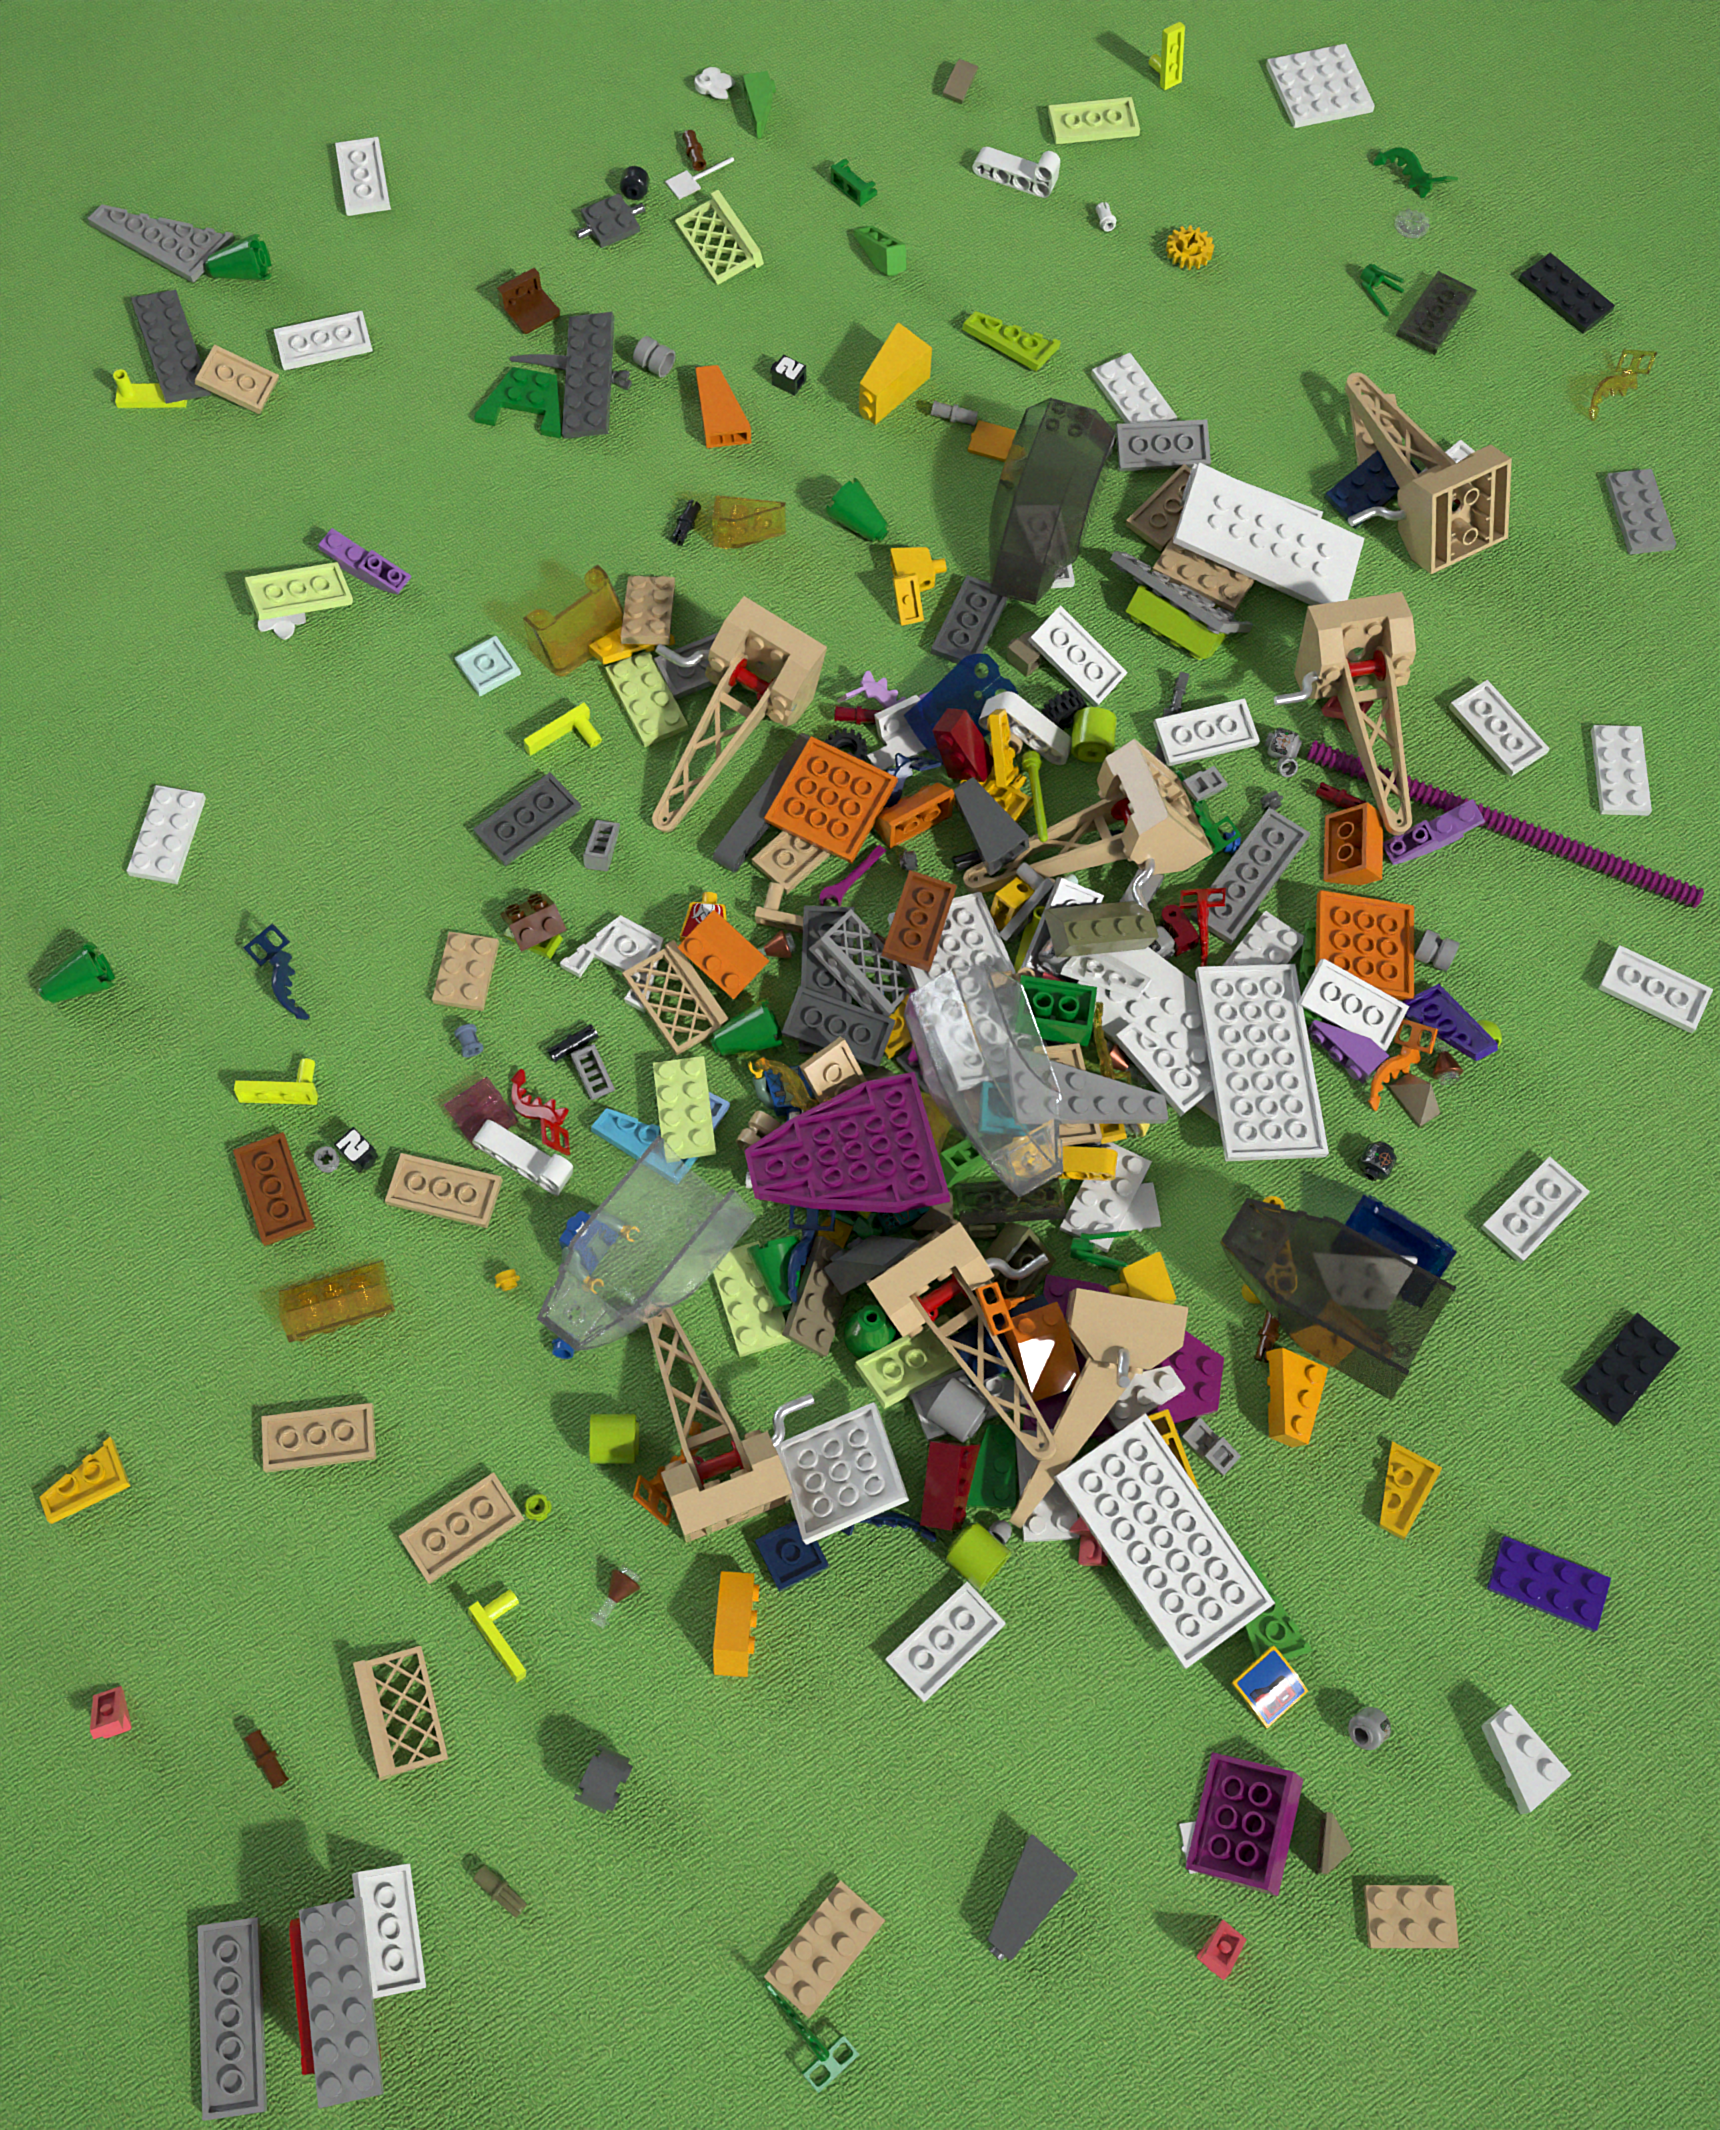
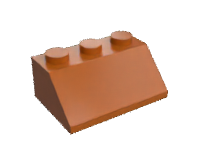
M938 782L931 786L926 785L913 796L903 797L896 805L890 808H883L877 817L874 827L888 848L892 849L951 817L954 791Z
M1366 802L1325 815L1323 880L1329 883L1359 886L1382 880L1383 820L1380 811Z
M715 910L677 947L733 999L745 989L770 961Z

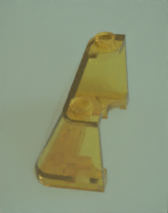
M596 565L585 574V585L590 591L554 617L547 610L536 609L523 618L530 651L557 676L568 675L593 657L589 652L588 645L622 627L624 610L607 573L599 565Z

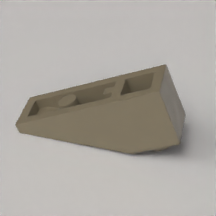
M1036 630L1026 632L1018 639L1014 638L1007 646L1006 660L1026 678L1047 660L1028 641Z

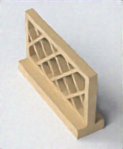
M672 940L665 944V949L622 972V976L677 1056L713 1035V1032L729 1022V1019L684 953L677 948L678 945L675 940ZM662 958L669 965L667 972L653 970L654 963ZM637 972L648 974L646 985L635 983L631 976ZM651 975L665 977L664 987L649 986ZM669 979L681 982V992L667 990ZM647 991L662 994L659 1005L649 1003L646 1000ZM665 995L679 997L677 1009L663 1006ZM683 998L695 1002V1012L680 1009ZM661 1011L675 1014L673 1025L661 1022L659 1019ZM678 1015L693 1017L691 1029L676 1026ZM696 1018L707 1020L711 1028L706 1031L694 1030ZM674 1032L688 1033V1041L678 1046L673 1039Z
M418 1646L372 1660H362L353 1663L379 1781L448 1760L422 1647ZM417 1654L419 1667L414 1675L400 1668L405 1657ZM398 1659H399V1661H398V1663H397L396 1665H394L393 1663H391V1661H395V1660H398ZM385 1664L391 1667L393 1671L387 1681L383 1683L374 1677L372 1667ZM420 1670H421V1674H422L423 1681H422L421 1679L417 1678V1675L419 1674ZM397 1671L411 1679L403 1693L389 1686ZM414 1681L424 1686L426 1694L420 1703L406 1696ZM376 1684H378V1685H380V1686L382 1687V1689H381V1691L379 1692V1694H378V1691H377ZM386 1689L400 1697L392 1712L380 1704V1698ZM403 1699L417 1707L410 1721L395 1714ZM427 1699L430 1709L424 1706ZM421 1709L432 1715L433 1722L427 1732L412 1724ZM383 1712L389 1715L386 1722L384 1721ZM392 1717L407 1725L398 1740L387 1734L386 1727ZM433 1727L435 1728L437 1737L430 1734ZM409 1728L424 1735L416 1750L402 1743ZM427 1737L438 1743L440 1755L429 1758L419 1752ZM389 1740L395 1743L392 1751ZM399 1746L413 1753L408 1764L395 1768L393 1755ZM416 1756L423 1759L417 1762H413Z

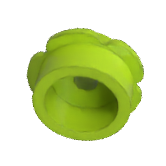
M542 1494L529 1497L524 1505L527 1518L530 1520L535 1519L538 1522L545 1520L548 1517L547 1514L552 1509L551 1502L547 1501V1497ZM539 1505L540 1510H536L535 1507Z

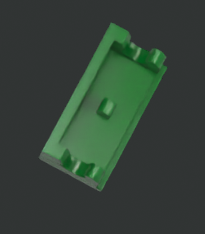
M842 159L837 164L831 166L830 182L861 207L877 195V189L872 188L876 183L873 181L864 182L851 171L849 166L844 167L849 161Z

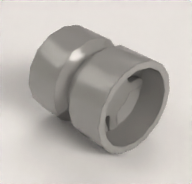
M644 336L634 350L633 361L643 368H649V371L655 375L664 377L673 367L676 355L675 351L669 347L660 345V343L649 336Z
M1426 929L1415 951L1414 959L1425 964L1432 962L1434 968L1447 972L1460 943L1448 937L1441 939L1439 933Z

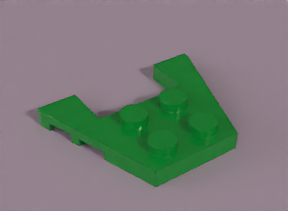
M512 367L474 415L475 423L491 426L496 425L501 408L545 415L540 428L541 435L561 439L557 375Z

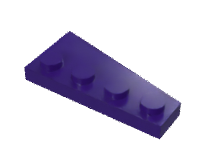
M1440 984L1415 995L1414 999H1407L1402 1002L1409 1006L1404 1016L1405 1018L1438 1029L1437 1038L1474 1061H1478L1498 1051V1043Z

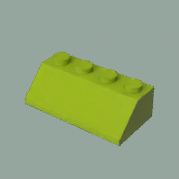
M1148 584L1138 587L1125 612L1131 615L1130 618L1133 621L1150 626V630L1153 633L1170 638V643L1179 648H1187L1190 650L1189 654L1194 658L1202 660V658L1207 659L1211 657L1228 634L1219 632V634L1208 630L1206 628L1207 624L1202 620L1199 622L1188 616L1189 612L1184 608L1178 609L1170 604L1171 600L1166 596L1160 597L1151 591L1153 588Z

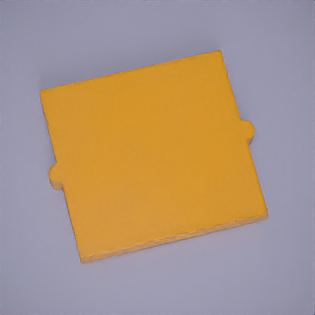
M978 420L974 433H971V442L967 452L1006 462L1009 451L1013 449L1012 443L1016 430Z

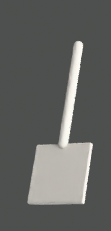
M731 157L693 177L686 170L666 180L665 183L680 200L701 189L695 180L733 162L734 158Z

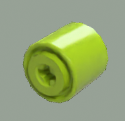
M1088 707L1078 710L1074 714L1071 753L1074 757L1081 761L1097 763L1104 762L1105 757L1114 752L1117 719L1114 713L1104 708Z
M591 1414L590 1464L635 1463L636 1455H639V1422H636L635 1414Z
M976 1522L971 1527H966L948 1549L949 1553L946 1561L978 1590H982L1003 1567L1012 1552L982 1525Z

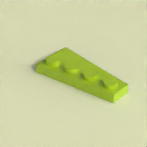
M977 311L963 323L962 328L965 332L1036 372L1060 348L1061 344L1060 340L1053 339V341H1049L1043 338V334L1034 332L1033 335L1021 331L1022 327L1006 326L1002 324V320Z

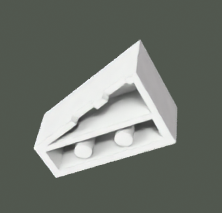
M1511 1704L1500 1708L1481 1725L1494 1757L1499 1762L1506 1777V1784L1511 1789L1518 1804L1517 1808L1520 1815L1531 1813L1571 1776V1773Z

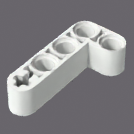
M983 147L972 168L974 173L982 178L1046 198L1050 195L1058 179L1060 158L1052 151H1045L1039 162L1035 163L991 147Z
M1008 691L986 700L978 721L982 728L988 730L987 719L995 709H1006L1010 731L1049 762L1056 765H1064L1071 750L1072 738L1019 695Z
M486 1120L472 1140V1143L477 1148L551 1194L558 1196L573 1174V1165L562 1156L553 1154L550 1157L491 1120Z

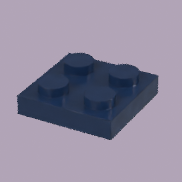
M797 1520L755 1540L779 1592L829 1568V1564L818 1541L816 1540L806 1545L802 1540Z

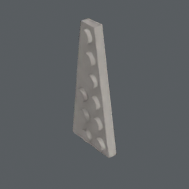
M102 204L88 218L89 224L192 283L206 270L205 263L208 260V256L229 246L235 240L233 233L230 232L221 234L215 232L212 228L198 229L189 223L161 217L157 220L149 218L148 214H130L125 209Z
M1114 551L1110 560L1117 564L1116 568L1124 573L1130 572L1135 576L1134 580L1142 585L1148 584L1153 588L1151 591L1160 597L1166 596L1171 600L1170 604L1178 609L1184 608L1189 612L1188 616L1199 622L1202 620L1207 624L1206 628L1213 633H1249L1254 625L1247 620L1245 622L1235 620L1233 618L1235 614L1229 610L1220 607L1214 608L1215 603L1185 585L1181 584L1179 586L1175 583H1170L1171 577L1156 571L1150 572L1151 567L1126 552Z
M1010 1047L1007 1050L1015 1124H1165L1168 1121L1165 1095Z

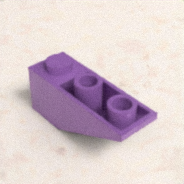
M1317 1020L1312 1022L1307 1031L1316 1044L1322 1045L1334 1061L1340 1062L1347 1069L1348 1074L1353 1079L1359 1080L1362 1084L1376 1073L1379 1066L1389 1057L1371 1038Z

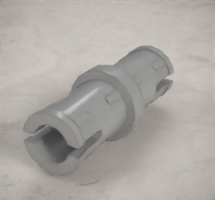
M934 400L931 415L949 419L952 423L957 421L975 426L978 411L960 408L957 404L952 406Z

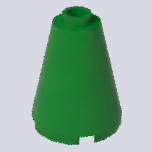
M259 234L247 236L209 255L205 263L206 269L214 278L269 280L272 272L268 273V267L272 266L264 240L259 241Z
M853 478L854 483L849 480L832 497L834 504L832 507L827 505L825 513L871 542L877 540L881 542L889 533L887 530L889 525L857 478Z
M87 942L42 979L38 990L45 1001L49 1000L51 1003H57L110 989L116 984L111 982V980L115 979V975L103 953L98 955L94 951L98 947L92 942Z
M766 998L759 1000L713 1032L714 1037L711 1038V1043L716 1053L720 1052L722 1056L777 1048L784 1045V1041L778 1040L779 1037H782V1033L773 1010L769 1011L768 1007H765V1005L769 1004Z
M799 1236L779 1238L767 1241L761 1247L757 1244L747 1248L748 1255L774 1307H781V1312L791 1310L793 1304L788 1295V1264L793 1248L800 1242ZM801 1270L796 1272L798 1276L795 1282L797 1290L801 1281Z
M869 1305L854 1313L846 1322L843 1334L844 1343L852 1355L857 1359H862L896 1341V1326L882 1309Z

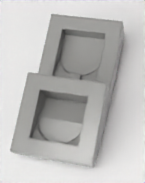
M1215 766L1204 772L1199 771L1182 782L1196 802L1207 799L1228 786V783Z
M1200 1417L1195 1418L1179 1436L1198 1457L1221 1476H1224L1241 1457L1224 1437H1218Z

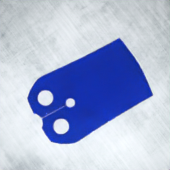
M972 654L964 657L928 694L903 716L922 745L944 766L932 730L947 708L966 710L982 736L985 737L990 732L982 728L978 721L986 700L994 697L998 689H1005L1017 695L1019 693L1010 679H1005L1001 676L999 665L988 654ZM979 663H983L988 667L989 673L985 678H979L975 674V666ZM976 691L982 692L980 700L974 697Z

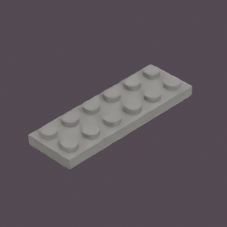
M1269 807L1210 887L1226 888V900L1223 907H1208V931L1231 945L1305 844L1311 833ZM1220 893L1208 896V901L1210 902L1223 899V894ZM1194 908L1189 918L1198 924L1197 908Z
M362 1897L299 1910L318 2108L382 2095L384 2090Z
M260 1917L199 1925L198 1966L202 2121L267 2111Z

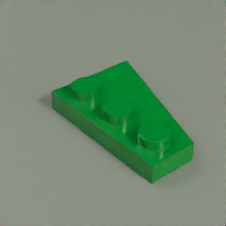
M988 1424L978 1453L966 1505L967 1508L1015 1509L1016 1435L1008 1425Z

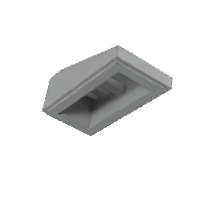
M595 821L583 855L585 868L600 871L609 870L620 829L619 823ZM599 831L611 833V835L599 833Z
M595 1044L570 1054V1058L591 1101L615 1091ZM592 1055L593 1060L581 1065L580 1060ZM595 1064L597 1065V1069L585 1073L584 1069ZM601 1073V1078L589 1082L588 1078ZM605 1082L606 1087L593 1091V1086Z

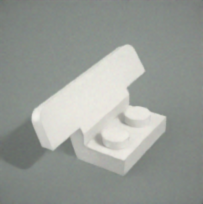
M917 695L874 714L878 736L885 747L868 754L867 757L871 765L885 771L887 768L896 766V753H901L906 758H911L937 746L932 730L938 721L931 725L928 724L923 716L921 699Z

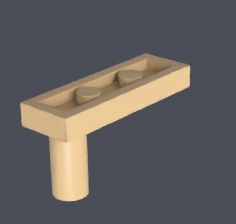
M770 883L764 907L757 906L755 912L756 923L803 933V916L778 911L784 886L778 883Z

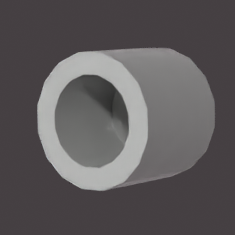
M952 1377L933 1403L926 1418L963 1443L968 1437L971 1439L989 1413L987 1409L990 1403L963 1382Z

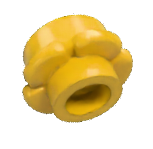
M515 1269L503 1271L495 1276V1287H500L502 1291L511 1290L518 1286L517 1281L520 1280V1276L516 1274Z

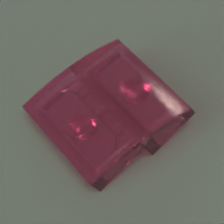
M485 1077L444 1104L445 1109L475 1150L478 1148L472 1143V1140L486 1120H491L505 1129L518 1122L517 1116L503 1100L500 1092L488 1077Z

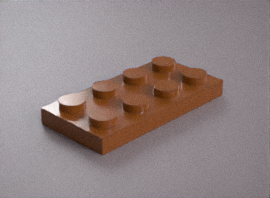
M909 870L881 956L930 972L957 885Z
M284 1132L233 1150L264 1246L316 1228Z

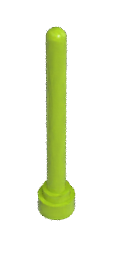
M1028 751L1022 756V766L1029 773L1038 839L1040 842H1046L1048 840V832L1038 774L1042 761L1038 752Z

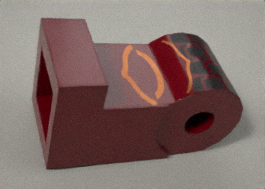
M1173 904L1165 906L1160 916L1159 925L1164 927L1174 939V955L1177 957L1196 948L1200 936L1179 906Z

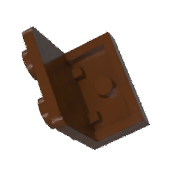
M535 267L497 288L500 307L523 334H528L560 316V309L543 291L540 275Z
M535 893L520 905L518 903L509 905L504 909L505 912L500 914L503 921L510 928L521 952L567 930L555 903L545 893Z

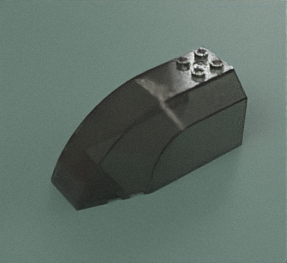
M1049 398L1026 408L1005 461L991 511L988 532L990 593L1036 605L1049 591L1054 581L1065 573V569L1078 558L1108 476L1116 433L1097 410L1054 398Z
M1249 1198L1245 1200L1220 1241L1223 1251L1234 1270L1295 1343L1314 1357L1389 1400H1392L1409 1374V1366L1437 1317L1456 1289L1452 1284L1331 1217H1315L1307 1215L1305 1211L1298 1210L1294 1212L1281 1209L1279 1205Z

